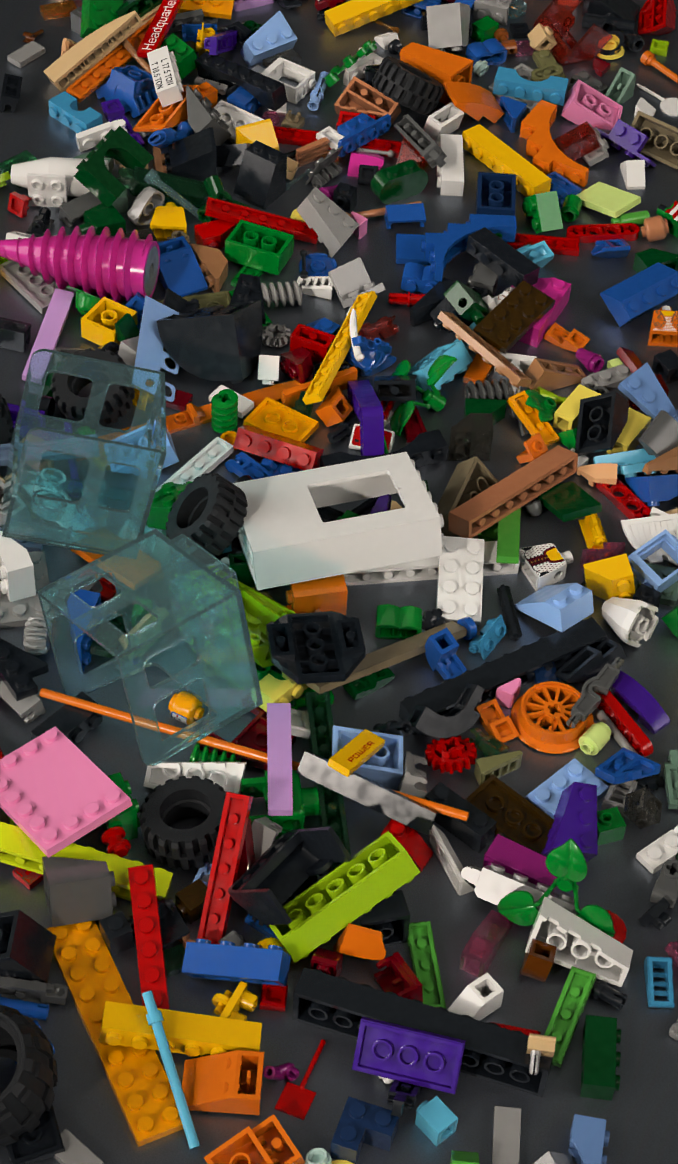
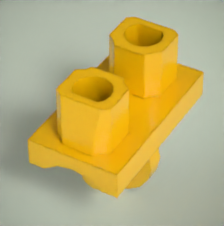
M240 981L233 994L231 991L226 990L224 994L216 993L213 996L212 1003L216 1006L214 1013L220 1015L219 1017L247 1021V1016L239 1013V1011L243 1008L253 1012L258 1004V996L247 991L248 984Z

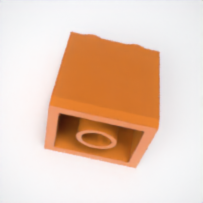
M344 575L290 584V590H286V599L289 605L285 607L293 610L296 614L313 613L315 610H320V612L333 611L346 616L348 590Z

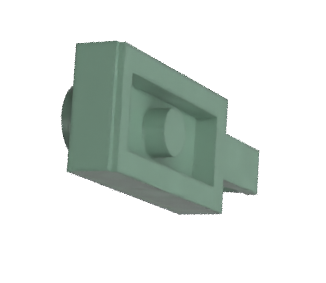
M669 750L668 762H664L663 768L668 809H678V750Z

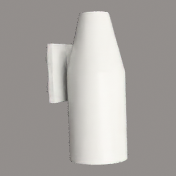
M48 157L12 164L11 183L28 189V197L31 198L29 206L60 208V205L67 203V196L80 197L90 192L74 177L79 171L76 167L83 160L80 158ZM104 160L105 165L109 170V162L108 160Z

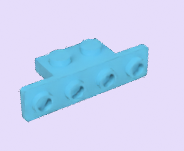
M641 448L594 456L593 461L594 464H618L617 474H623L625 478L636 477L637 472H643L644 465L656 457L655 455H648L646 450Z

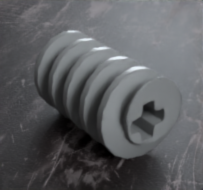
M286 281L284 287L281 282H277L276 288L273 282L269 283L268 288L265 283L261 284L263 302H266L267 307H270L271 302H274L275 307H278L279 301L282 302L283 307L286 306L287 301L293 306L295 300L301 306V282L298 285L297 281H293L291 286Z

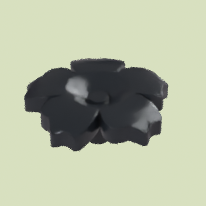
M440 608L433 609L432 612L427 609L422 617L424 619L422 621V629L427 631L447 623L445 617H442L443 611Z
M660 773L636 779L638 785L642 788L647 786V790L653 792L665 784L663 777L659 776Z

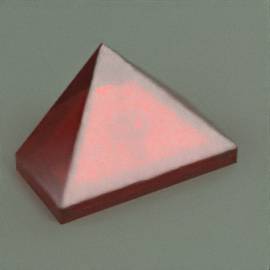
M406 138L402 139L397 164L413 159L424 169L425 159Z

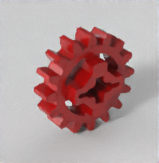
M461 735L440 738L439 741L433 739L432 744H427V749L425 750L427 765L432 766L434 771L440 769L442 774L444 772L453 774L456 770L462 773L463 768L469 770L470 764L475 765L477 748H475L474 742L470 743L469 738L462 740Z

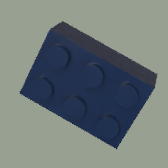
M478 172L476 214L515 216L516 174Z

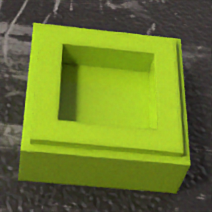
M652 39L650 51L655 55L666 57L669 41Z

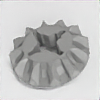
M277 322V324L273 325L269 323L268 326H263L262 343L269 347L285 346L290 342L291 329L287 328L286 324L279 325Z

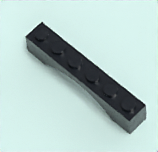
M206 51L195 60L199 77L212 81L227 80L234 82L251 93L264 107L277 111L288 102L284 83L218 55H209V51Z
M437 429L419 433L407 446L388 454L360 456L336 452L320 456V467L407 452L410 459L414 460L415 467L420 468L447 461L448 445L440 430Z

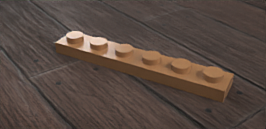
M445 311L439 313L437 318L443 322L442 326L455 332V337L469 344L468 348L482 355L481 359L496 367L495 371L509 378L508 382L517 388L519 386L529 387L532 382L529 377L453 313Z

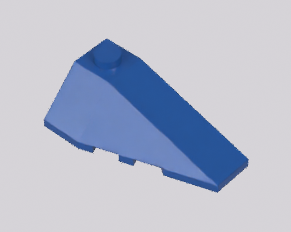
M678 474L625 478V482L630 490L642 502H647V506H660V501H669L678 496Z

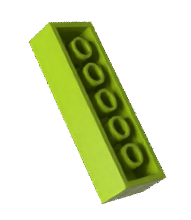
M387 831L352 856L350 862H344L284 905L286 913L292 920L290 924L269 926L296 963L300 959L306 958L311 951L321 944L327 943L332 936L345 929L348 923L352 924L358 917L371 911L380 901L389 898L398 888L411 882L421 872L405 848Z

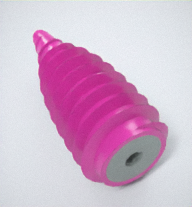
M77 225L72 234L67 235L65 227L62 226L58 234L54 236L47 229L44 236L35 237L33 233L31 238L0 240L1 257L19 263L22 268H30L33 276H39L42 273L45 283L51 284L56 281L58 288L65 290L66 286L69 285L79 290L83 289L84 292L93 296L98 294L99 298L106 297L110 299L112 297L113 301L122 304L125 300L128 302L137 292L144 298L145 295L151 298L156 288L160 267L159 245L157 241H153L152 234H149L146 239H140L137 229L133 230L130 237H125L123 228H119L116 235L111 236L107 226L103 229L101 235H96L94 226H90L87 233L82 234L80 227Z

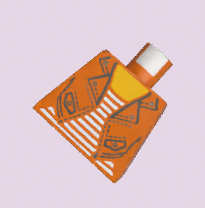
M667 305L662 306L660 310H654L648 346L678 347V311H672L671 307Z

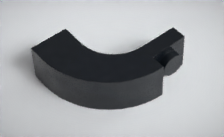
M467 683L455 706L449 712L442 715L435 713L426 706L416 705L408 719L413 727L408 728L413 729V731L419 734L436 738H450L464 733L475 724L481 715L474 708L480 704L485 689L479 685Z

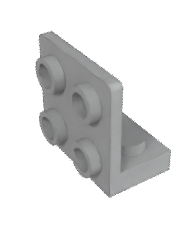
M360 257L328 272L343 308L352 306L359 294L371 291L378 294L386 290L383 282L376 285L374 282H371Z

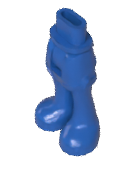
M183 121L178 125V131L172 128H163L153 132L148 138V143L158 148H165L169 144H173L195 132L188 121Z

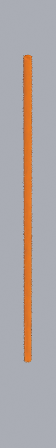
M41 688L39 693L40 697L267 763V753L46 688ZM292 760V769L297 770L300 762ZM393 790L437 811L439 814L463 821L468 820V811Z

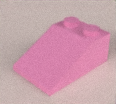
M578 79L567 92L561 116L576 125L586 126L590 123L593 128L597 127L598 129L611 131L618 119L621 118L623 106Z

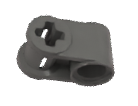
M671 859L664 862L659 878L655 882L650 902L657 903L664 897L670 904L668 908L674 909L678 898V860Z

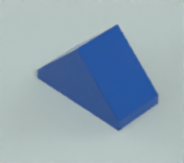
M501 96L499 105L505 113L502 118L510 132L514 133L526 116L527 104Z

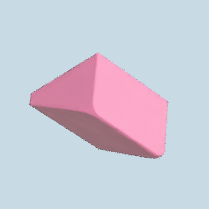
M352 211L351 218L360 224L353 233L360 240L367 234L368 219Z
M516 678L496 689L495 698L499 705L508 709L513 706L520 694L522 683L520 678Z

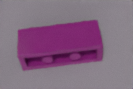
M497 834L484 855L483 867L486 865L491 866V863L498 864L505 868L504 872L514 875V873L522 874L528 877V882L537 885V882L551 886L553 880L557 879L546 867L547 857Z

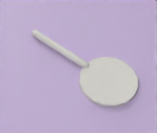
M637 84V87L661 100L660 109L662 112L670 116H678V98L665 99L641 84Z

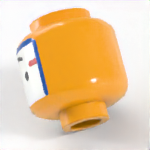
M187 691L175 693L168 705L171 717L187 725L193 724L196 720L200 721L205 711L202 708V699Z

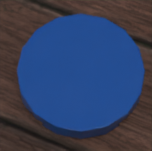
M311 253L306 256L308 276H329L328 272L338 267L336 260L333 257L332 259L329 258L327 254ZM302 259L299 263V273L302 271Z

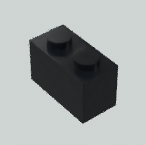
M417 375L375 376L374 391L379 401H416Z

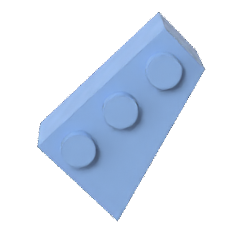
M279 10L245 41L240 54L248 67L291 51L298 38Z

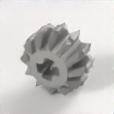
M40 616L28 618L25 623L23 645L27 653L33 655H46L52 642L50 619Z

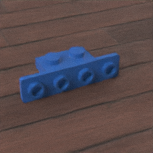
M361 113L339 125L337 133L344 136V138L338 141V148L343 146L338 156L343 157L389 132L391 128V115L387 114L375 120L367 114Z

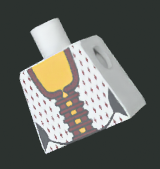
M552 543L519 549V567L535 591L564 579L567 564L573 563V555L569 550L560 553Z

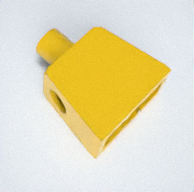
M168 202L165 206L156 207L150 222V234H152L153 241H167V237H171L175 231H183L187 235V223L183 207H177L173 202Z

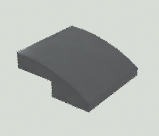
M664 410L658 413L638 440L648 455H655L657 458L678 446V422Z

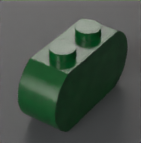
M411 159L379 170L373 176L370 187L382 203L388 205L420 194L428 183V174L415 160Z

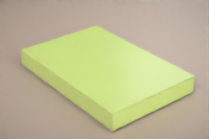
M597 182L577 194L582 200V206L613 218L619 217L641 203L640 196L602 182Z

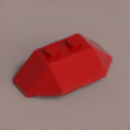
M647 0L639 12L638 33L641 35L660 36L675 30L676 7L674 0Z

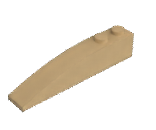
M135 10L123 15L83 38L43 72L62 93L144 23Z

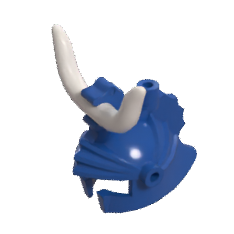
M353 308L349 324L352 344L344 360L351 364L350 367L355 366L361 369V371L358 370V376H372L390 367L396 362L397 358L390 355L392 353V346L382 341L381 338H375L372 341L366 339V337L358 336L357 315Z

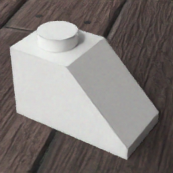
M259 355L258 380H262V384L274 385V381H279L280 356Z

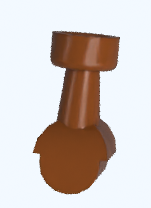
M505 28L497 29L494 37L506 48L507 55L516 54L517 44L515 39L508 40L509 34Z

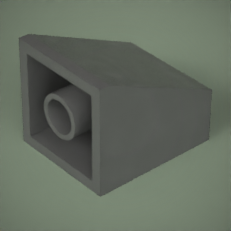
M47 856L42 857L45 899L53 927L101 920L113 915L112 907H117L115 892H111V887L115 886V876L113 871H109L105 861L52 856L49 858Z

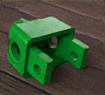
M292 769L293 816H268L267 770H265L264 777L241 779L242 795L252 796L253 798L264 797L267 815L249 816L251 826L255 819L268 817L269 820L283 827L282 832H279L275 840H278L284 833L290 830L303 829L305 826V816L319 815L317 787L301 788L300 776L296 773L297 770Z

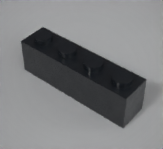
M486 227L468 235L466 251L515 288L523 280L530 285L537 283L540 267Z

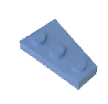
M645 363L619 383L618 389L647 416L651 417L652 420L655 419L661 410L666 411L674 419L676 418L677 411L648 363Z

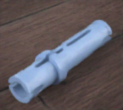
M326 71L320 73L315 88L310 93V101L307 107L311 111L318 110L319 104L324 99V92L327 87L324 77L329 74Z

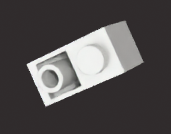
M487 972L467 985L449 1007L448 1011L459 1015H469L473 1019L480 1021L501 1007L504 990Z

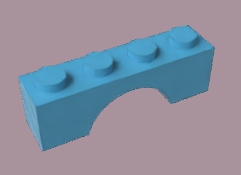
M498 66L494 79L493 94L538 102L542 99L555 105L564 106L569 79L550 76L543 81H529L519 76L516 69Z

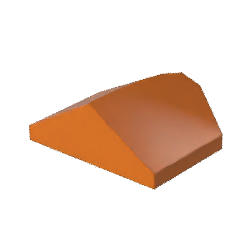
M348 923L333 946V951L365 960L380 961L386 956L381 931Z

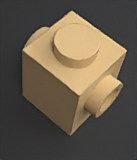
M539 23L527 34L530 40L529 44L534 50H551L557 44L553 36L554 32L549 26L545 27Z

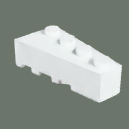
M544 896L529 934L525 952L527 953L532 938L556 946L557 949L553 963L569 969L573 966L596 974V979L622 987L630 968L633 950Z

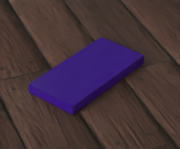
M362 1017L352 1070L456 1094L466 1041Z

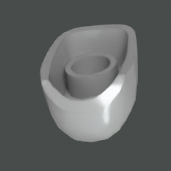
M151 186L144 188L128 210L127 218L137 226L150 225L154 211L157 206L163 205L165 195Z

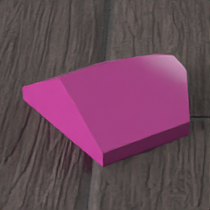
M354 150L350 155L347 176L358 177L360 165L378 166L379 171L384 165L385 158L379 154L356 152Z

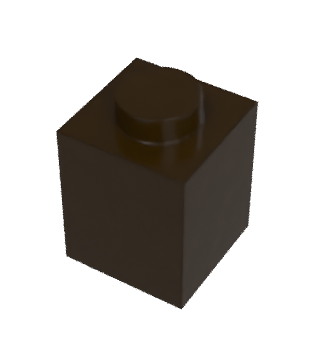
M200 878L175 893V907L181 917L185 918L189 924H192L202 916L207 886Z

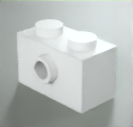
M451 102L428 116L423 130L435 142L440 141V134H451L459 128L464 112L455 107Z

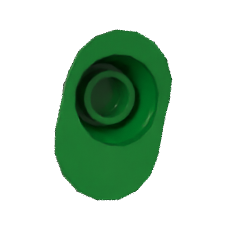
M66 286L67 289L76 293V308L83 316L102 299L74 287Z

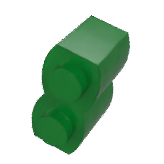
M391 604L377 606L375 637L388 640L397 638L404 640L421 633V608L414 606L398 607Z

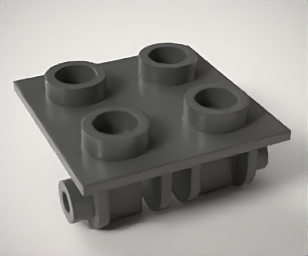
M343 146L336 150L333 148L325 158L321 157L315 162L314 165L316 167L308 174L309 179L306 185L311 182L314 188L317 187L319 189L341 173V166L336 165L334 161Z

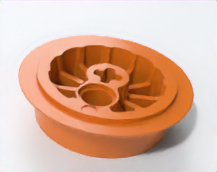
M547 681L532 686L520 696L512 707L510 718L520 735L518 738L523 743L540 752L563 754L580 748L578 740L594 724L593 714L591 713L584 722L580 720L575 728H571V725L568 727L566 722L571 717L572 707L580 698L581 693L568 684Z

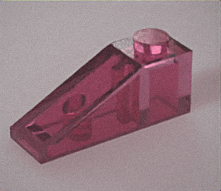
M491 910L473 932L463 949L459 969L478 978L484 975L514 923L501 913Z

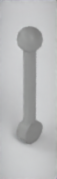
M360 147L356 149V152L382 154L388 157L394 156L392 150L380 151Z

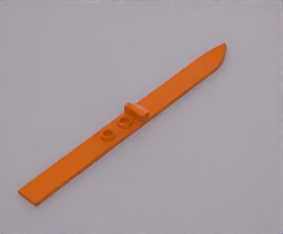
M292 380L241 395L254 401L253 409H255L266 397L281 402L283 390L295 387L301 383ZM192 403L186 404V411L162 417V420L170 434L212 422V403L199 407ZM151 421L98 436L99 451L105 449L104 442ZM93 455L76 457V460H83L89 457H93Z

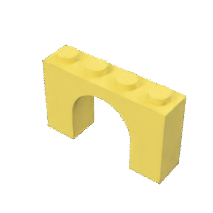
M579 384L555 411L552 427L561 431L577 428L580 400L602 394ZM629 408L627 423L614 447L607 450L606 453L611 454L635 450L640 444L639 438L651 423V417Z

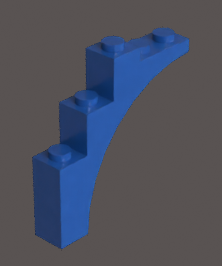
M470 214L469 221H466L465 224L448 223L447 231H443V233L425 232V240H421V252H424L425 260H429L430 273H434V281L442 282L446 265L454 257L466 251L468 235L484 227L494 234L501 233L502 240L505 242H515L516 216Z

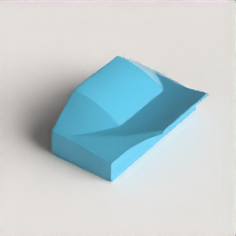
M545 241L516 249L540 268L553 260L554 253Z

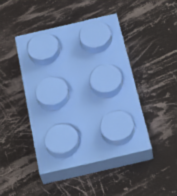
M574 758L526 795L525 799L549 817L555 819L554 815L562 791L572 783L580 782L597 785V801L607 793L609 786Z

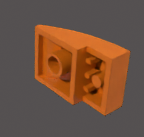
M454 81L442 84L455 107L477 121L484 116L495 124L505 114L492 92L481 86Z
M274 1114L253 1129L249 1126L203 1157L207 1164H305V1160Z

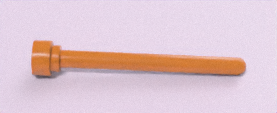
M649 50L642 54L640 58L642 64L653 66L678 84V75L657 61L655 54Z

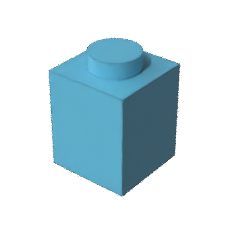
M437 1096L430 1101L425 1100L418 1106L415 1125L436 1147L456 1132L458 1117Z

